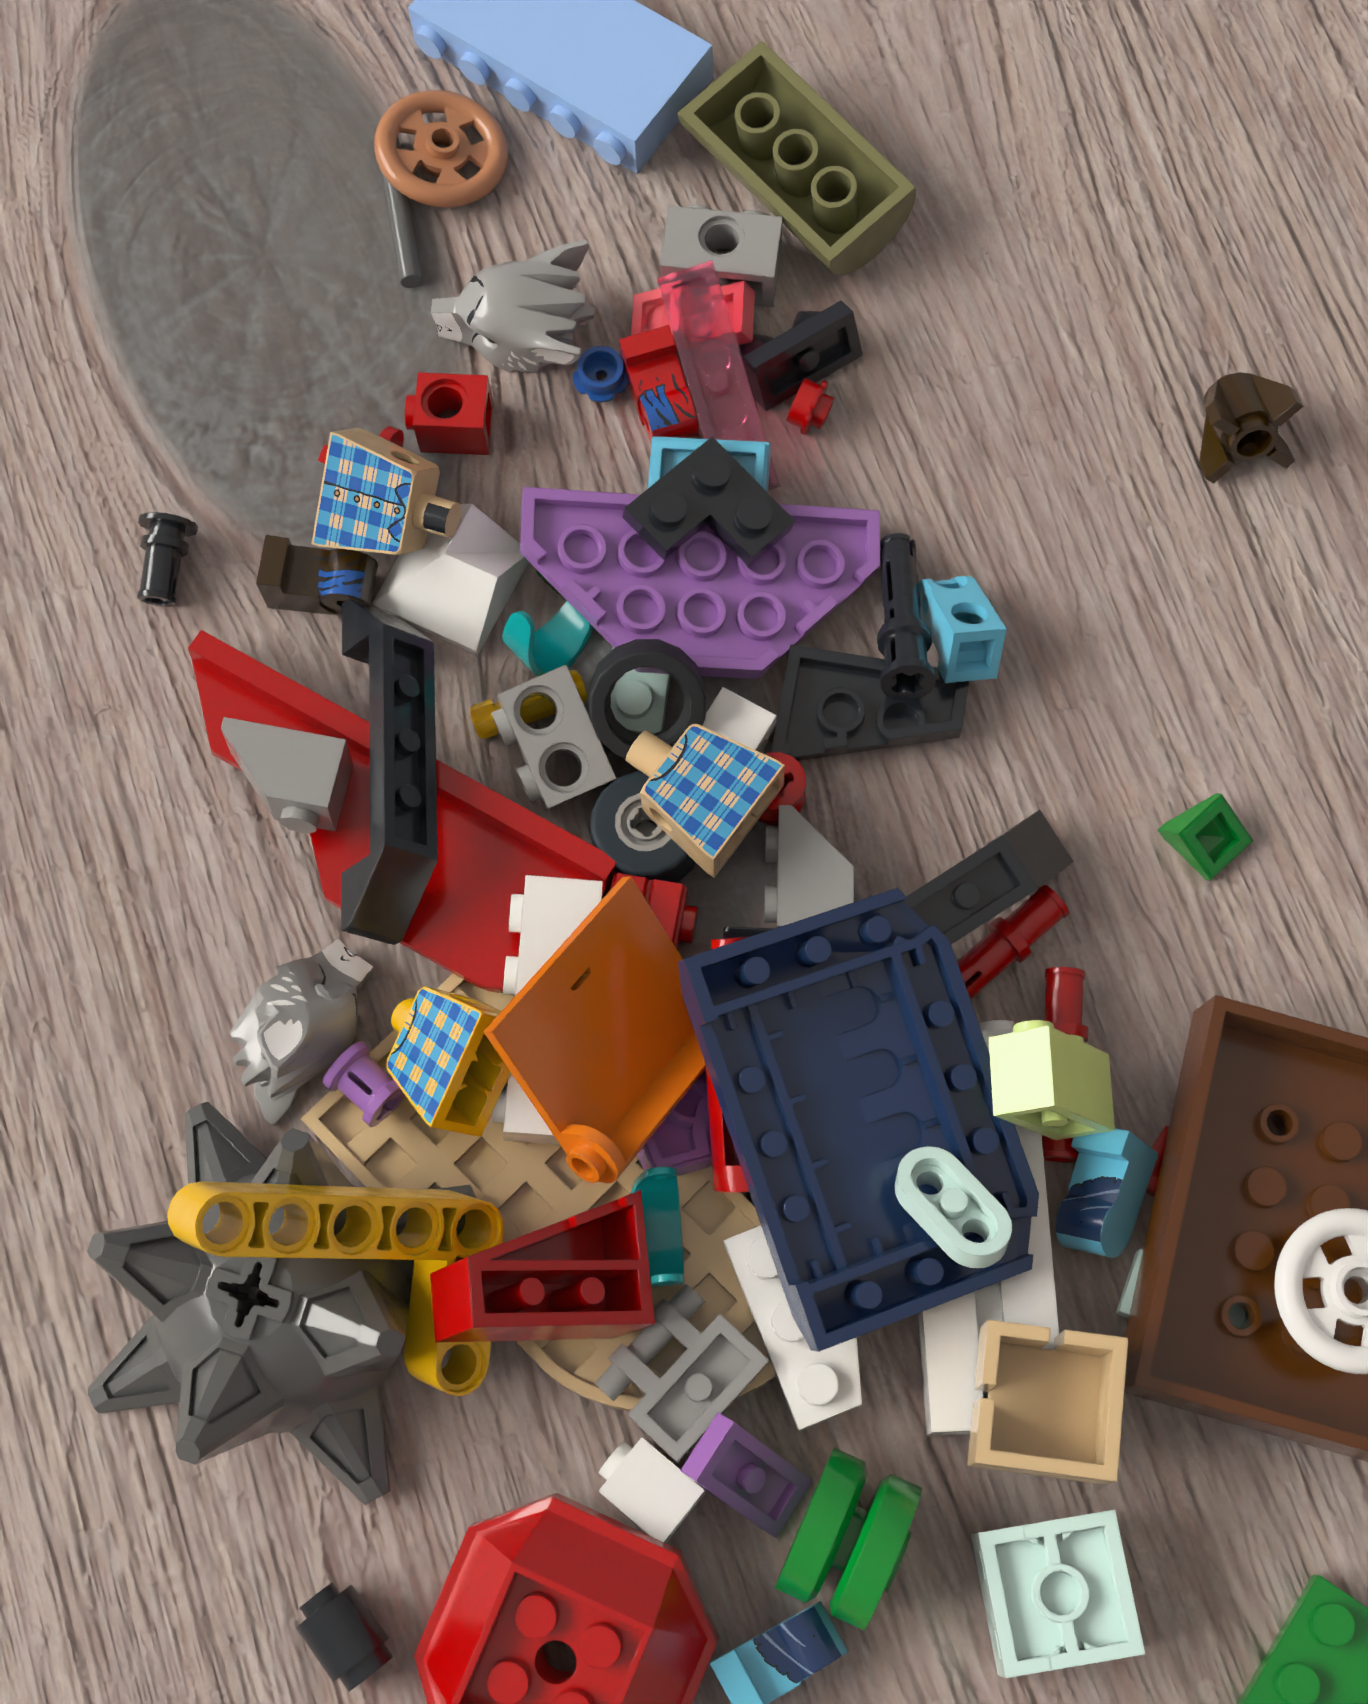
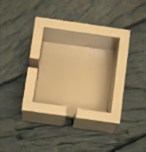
M987 1320L980 1328L974 1390L987 1391L988 1396L987 1398H980L973 1403L967 1466L1101 1485L1117 1482L1128 1338L1064 1330L1054 1338V1350L1042 1349L1050 1342L1051 1328Z

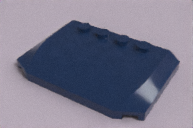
M898 888L685 958L678 962L683 999L792 1317L810 1350L816 1352L1032 1269L1033 1254H1028L1031 1217H1037L1039 1192L1015 1124L993 1116L990 1054L951 943L934 924L928 926L904 901L907 897ZM928 1146L938 1147L950 1152L1006 1209L1011 1219L1012 1233L1006 1252L998 1262L985 1268H969L958 1264L941 1249L901 1206L895 1194V1181L899 1164L906 1154L914 1149ZM924 1184L918 1186L919 1190L925 1194L934 1195L939 1193L931 1185ZM975 1232L963 1234L969 1241L975 1243L984 1242L983 1237Z

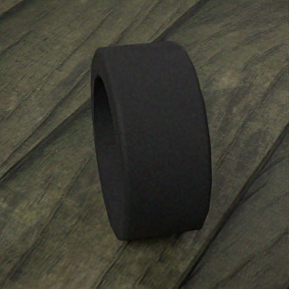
M635 639L615 647L598 663L590 681L589 718L596 735L615 755L625 759L631 745L641 733L626 729L616 720L611 708V693L616 682L628 671L639 667H657L669 672L679 682L684 694L682 712L678 720L670 728L654 734L673 747L688 726L691 724L703 726L706 719L705 685L696 663L681 648L660 639Z

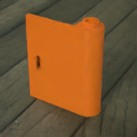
M631 876L622 877L483 1031L567 1154L566 1161L571 1170L583 1180L591 1183L598 1181L603 1183L615 1182L706 1070V1063L682 995L678 962L683 959Z

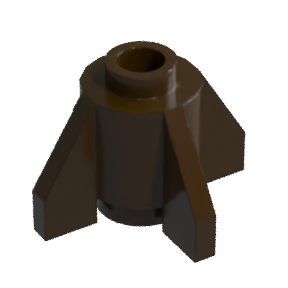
M1243 372L1225 375L1208 388L1203 398L1206 417L1199 465L1206 480L1214 484L1233 468L1235 462L1231 455L1240 461H1252L1267 455L1270 460L1286 469L1295 462L1288 445L1278 433V427L1282 426L1304 407L1296 390L1288 385Z

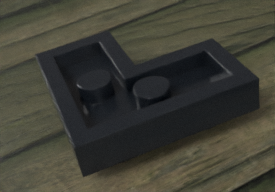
M713 436L628 504L624 509L622 517L663 560L705 525H708L748 567L792 530L795 522Z

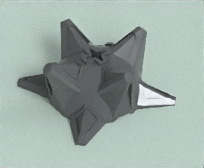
M210 1102L201 1103L184 1114L188 1184L204 1181L356 1187L347 1180L309 1133L293 1128L282 1136L267 1158ZM471 1185L434 1189L450 1190L477 1198ZM218 1203L210 1207L202 1222L204 1234L211 1231L218 1223L220 1216ZM283 1206L276 1209L271 1216L269 1223L271 1235L278 1231L283 1223ZM343 1209L335 1219L334 1235L340 1233L345 1226L347 1219L346 1209ZM407 1211L398 1219L396 1225L397 1236L405 1228ZM465 1214L458 1221L456 1228L457 1236L464 1229L466 1222ZM168 1221L93 1234L87 1250L89 1257L153 1314L88 1387V1396L98 1413L180 1403L175 1452L178 1459L194 1465L268 1433L290 1432L364 1505L390 1492L380 1386L392 1371L397 1358L400 1356L406 1338L414 1260L220 1257L204 1252L179 1240L173 1235ZM259 1290L267 1293L268 1297L276 1299V1304L267 1300L266 1296L258 1294Z

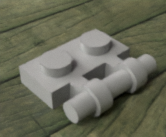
M687 1284L669 1302L662 1299L654 1308L655 1324L645 1327L628 1347L621 1344L608 1358L612 1364L595 1382L613 1402L633 1382L645 1396L627 1415L677 1463L703 1436L717 1412L723 1414L769 1363V1359L721 1314L700 1333L688 1320L705 1301ZM674 1338L687 1350L659 1378L647 1365Z

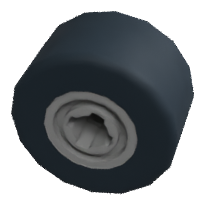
M636 771L617 778L600 793L591 812L590 834L593 846L604 851L616 862L614 867L615 874L622 873L645 877L648 880L657 879L678 883L694 868L696 862L658 825L656 826L649 820H653L642 809L640 791L649 777L641 771Z

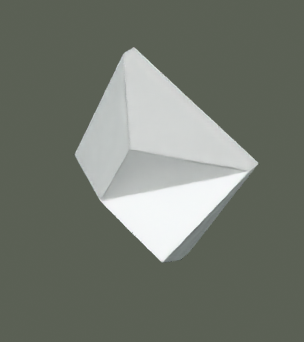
M460 504L461 519L455 534L451 538L429 532L424 549L399 555L373 600L372 606L395 615L415 628L478 656L529 561L520 553V543L475 505Z

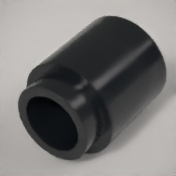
M332 1582L299 1607L306 1620L296 1627L297 1631L331 1680L334 1682L339 1678L348 1692L394 1657L384 1643L389 1639L388 1635L353 1585H350L340 1593Z

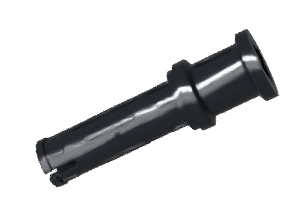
M894 533L880 540L881 588L885 617L884 624L877 634L878 650L885 657V667L880 674L881 690L886 696L895 700L909 701L929 694L936 684L935 670L928 663L927 652L932 645L931 629L921 620L916 543L914 539L909 541L910 536L907 534Z

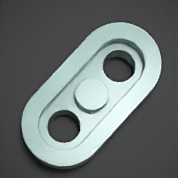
M928 1146L914 1149L904 1156L899 1164L895 1181V1194L901 1206L941 1249L958 1264L969 1268H985L998 1262L1006 1252L1012 1233V1223L1006 1209L950 1152L938 1147ZM928 1184L935 1187L939 1193L928 1195L920 1191L918 1186ZM975 1232L983 1237L984 1242L975 1243L969 1241L963 1234Z

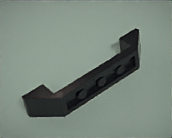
M348 598L342 603V655L369 665L370 855L341 873V931L396 945L403 940L438 862L434 642L401 618Z
M1041 810L1028 816L986 843L987 845L910 893L904 901L928 926L934 924L953 944L1023 899L1074 862Z

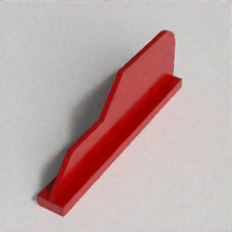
M201 630L187 649L193 663L212 755L241 770L230 753L221 730L224 717L346 739L353 767L336 831L317 828L316 832L310 833L325 901L341 909V873L370 855V722ZM436 759L438 862L403 940L399 943L481 989L503 993L506 956L519 957L521 934L509 932L511 895H524L525 876L603 881L602 900L611 889L616 861L597 847Z

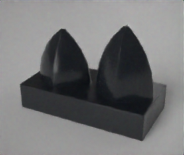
M842 300L823 311H799L794 319L792 328L776 338L753 334L752 342L740 345L742 365L748 373L754 398L766 411L797 394L805 378L818 382L863 356L854 313Z

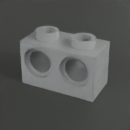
M567 665L497 695L501 708L491 712L505 746L516 742L526 765L517 768L516 771L530 803L541 799L547 810L616 779ZM542 696L550 700L555 708V720L549 727L533 729L524 723L520 715V706L527 698ZM568 752L577 759L580 766V774L574 784L558 786L549 780L545 772V764L547 758L553 753Z

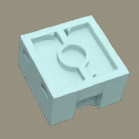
M1115 1510L971 1534L994 1659L999 1676L1011 1678L1145 1655Z

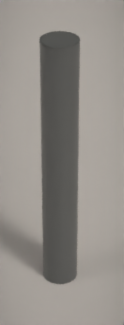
M398 137V138H397V148L401 149V148H400L399 137ZM382 173L400 283L406 288L417 287L422 284L423 277L410 201L407 196L395 189Z

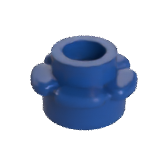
M595 346L587 349L577 362V371L573 373V383L576 390L580 394L589 395V399L594 402L603 403L611 401L616 393H623L629 385L621 356L617 351L607 346ZM605 373L607 375V377L604 380H598L596 378L597 374Z

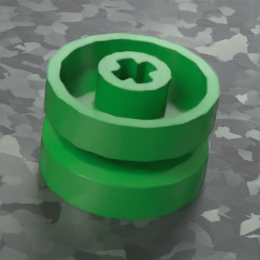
M834 1447L774 1588L804 1603H808L817 1597L830 1567L839 1570L840 1573L829 1600L831 1615L865 1631L883 1591L888 1592L899 1569L912 1534L909 1528L923 1488L898 1476L889 1474L879 1481L865 1510L857 1506L868 1475L866 1462Z

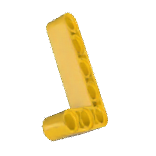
M204 1181L189 1183L181 1188L172 1198L168 1209V1225L173 1235L182 1242L212 1255L220 1257L414 1260L404 1347V1361L408 1372L417 1380L455 1396L470 1394L480 1386L486 1377L491 1341L435 1343L430 1273L470 1255L502 1244L504 1232L503 1219L499 1210L492 1203L450 1190ZM218 1203L220 1207L218 1223L211 1231L204 1234L202 1224L204 1216L210 1207ZM283 1206V1223L278 1231L271 1235L269 1230L271 1216L276 1209ZM343 1209H346L347 1219L345 1226L340 1233L334 1235L335 1219ZM407 1211L405 1228L397 1236L396 1225L398 1219ZM465 1214L466 1222L464 1229L457 1236L456 1228L458 1221ZM451 1348V1355L449 1361L446 1364V1366L443 1369H441L443 1357L446 1354V1352Z

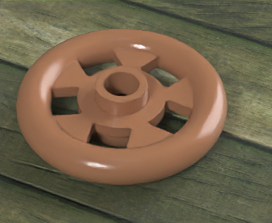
M427 90L408 95L388 108L379 121L375 132V155L379 168L385 178L400 193L425 205L452 208L474 203L484 198L498 185L507 167V140L497 119L480 103L456 92ZM444 113L447 122L437 121L425 124L422 115ZM473 126L481 135L483 141L471 145L462 129ZM399 132L415 135L413 151L397 148ZM437 144H440V145H445V146H447V147H446V148H441V147H438V146H436V145H437ZM467 160H471L480 168V171L472 178L466 180L457 172L466 164ZM420 165L425 172L438 177L436 183H431L415 176L414 172Z

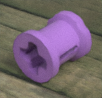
M360 1041L350 1046L335 1060L324 1076L323 1084L331 1092L339 1089L364 1112L362 1120L370 1127H375L399 1106L405 1098V1094L392 1076L369 1056L371 1049L363 1041Z

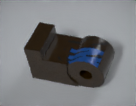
M265 535L256 585L267 608L329 615L342 614V603L348 598L371 606L378 562L368 554L356 550H326L296 546L291 544L289 538Z

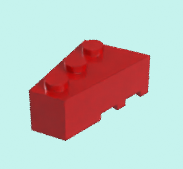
M641 1190L470 1255L430 1273L435 1343L610 1339L655 1324Z

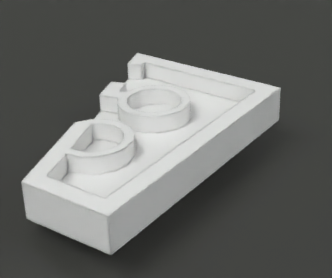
M760 1225L723 1240L798 1431L860 1407L862 1399L857 1337L820 1352L811 1351L792 1317L762 1226Z

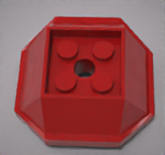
M554 1493L499 1515L480 1520L468 1527L415 1651L414 1658L427 1704H692L719 1641V1636L709 1613L706 1612L696 1583L680 1549L559 1493ZM557 1640L569 1645L576 1656V1668L570 1671H560L553 1668L546 1660L544 1654L545 1643Z

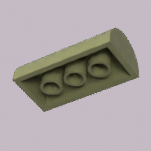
M763 41L759 42L678 112L681 125L774 216H781L782 224L835 275L850 274L876 257L896 236L913 208L916 198V187Z

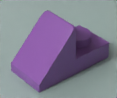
M717 1412L680 1470L704 1490L775 1538L781 1532L812 1482L810 1478L734 1421Z

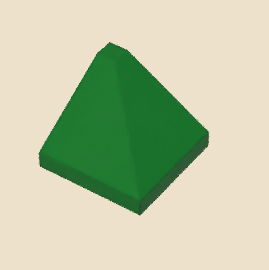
M1220 793L1210 796L1167 821L1158 829L1163 839L1205 880L1209 881L1254 841Z

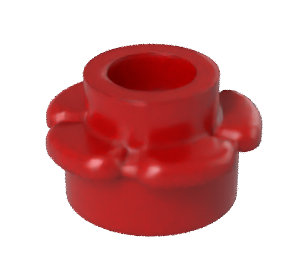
M805 378L792 403L786 421L800 427L801 434L803 435L808 433L810 426L821 430L833 406L835 398L825 394L828 388L826 380H823L820 385Z

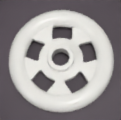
M1357 1208L1334 1209L1320 1213L1304 1222L1285 1243L1275 1271L1274 1288L1276 1303L1288 1332L1296 1343L1311 1357L1328 1367L1342 1372L1368 1374V1210ZM1344 1236L1352 1255L1328 1264L1320 1246L1333 1238ZM1319 1278L1321 1280L1320 1294L1325 1306L1324 1308H1307L1303 1295V1279ZM1347 1279L1356 1281L1362 1289V1299L1358 1304L1349 1301L1344 1294V1284ZM1337 1320L1347 1325L1363 1327L1361 1346L1344 1344L1334 1339Z

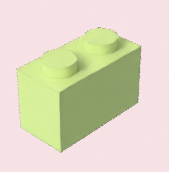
M1043 1020L1020 1022L1013 1026V1033L989 1037L993 1116L1054 1140L1115 1131L1108 1053L1084 1043L1083 1037L1065 1034L1055 1029L1052 1022Z

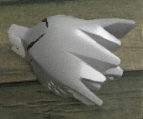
M587 240L563 244L544 251L528 260L503 262L487 266L473 276L459 297L432 299L431 314L437 326L438 336L473 346L490 363L508 372L517 370L520 372L537 373L540 367L547 366L550 363L561 365L575 363L581 357L582 350L579 347L569 345L573 341V333L576 329L585 328L587 320L593 319L595 315V308L585 303V294L572 290L580 282V277L576 270L581 266L589 249Z
M339 939L312 957L294 960L277 966L275 969L277 976L269 979L257 988V994L241 1013L230 1031L231 1040L243 1047L233 1057L236 1065L247 1067L241 1076V1082L245 1087L253 1084L254 1095L266 1122L272 1126L291 1108L304 1084L333 1064L356 1038L358 1026L357 993L367 979L371 977L373 966L352 952Z

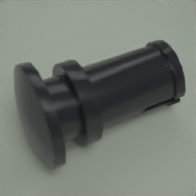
M148 512L140 514L138 524L149 530V533L141 538L140 547L146 552L137 599L143 603L155 606H175L181 557L187 556L189 544L184 541V537L196 535L198 525L187 518L170 513Z

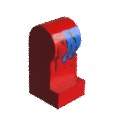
M670 325L619 339L620 354L629 381L628 387L641 424L645 426L650 443L652 442V437L692 438L699 436L694 405L679 364L676 344Z

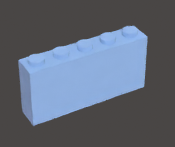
M414 0L408 7L414 41L427 56L433 59H444L459 68L463 75L477 85L486 84L503 94L515 108L524 112L530 110L547 120L562 136L579 139L594 148L598 155L612 165L621 164L636 174L639 173L678 124V112L705 90L713 80L712 44L635 0Z

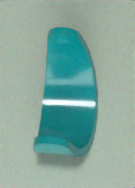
M566 601L551 620L537 631H535L534 622L528 613L517 611L511 614L504 627L502 639L504 644L538 677L564 665H567L569 668L582 653L589 640L593 626Z
M674 1167L646 1169L636 1178L631 1193L641 1190L651 1287L684 1285L677 1169Z

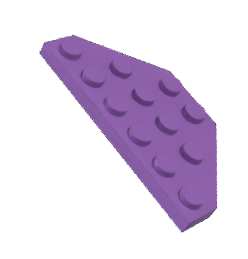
M523 487L520 553L613 648L635 639H660L681 648L696 663L701 676L759 679L789 652L790 644L797 645L867 583L880 567V510L779 504L795 520L792 530L748 567L708 525H705L663 560L622 518L625 507L641 494ZM639 667L635 669L641 673L670 674L657 667Z

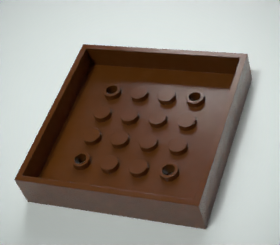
M1215 995L1193 1011L1125 1337L1128 1338L1124 1393L1368 1462V1374H1352L1333 1369L1306 1353L1292 1338L1282 1321L1276 1303L1274 1288L1275 1271L1280 1253L1287 1240L1299 1226L1320 1213L1334 1209L1357 1208L1368 1210L1367 1037ZM1269 1114L1276 1115L1283 1121L1284 1132L1282 1136L1275 1135L1269 1130L1267 1126ZM1344 1236L1333 1238L1320 1246L1328 1264L1352 1255ZM1319 1278L1303 1279V1295L1308 1309L1325 1307L1320 1294L1321 1280ZM1346 1280L1344 1294L1349 1301L1358 1304L1362 1299V1289L1356 1281ZM1233 1304L1240 1306L1246 1313L1247 1322L1242 1329L1233 1326L1229 1320V1310ZM1337 1320L1334 1339L1344 1344L1361 1346L1363 1327L1347 1325Z

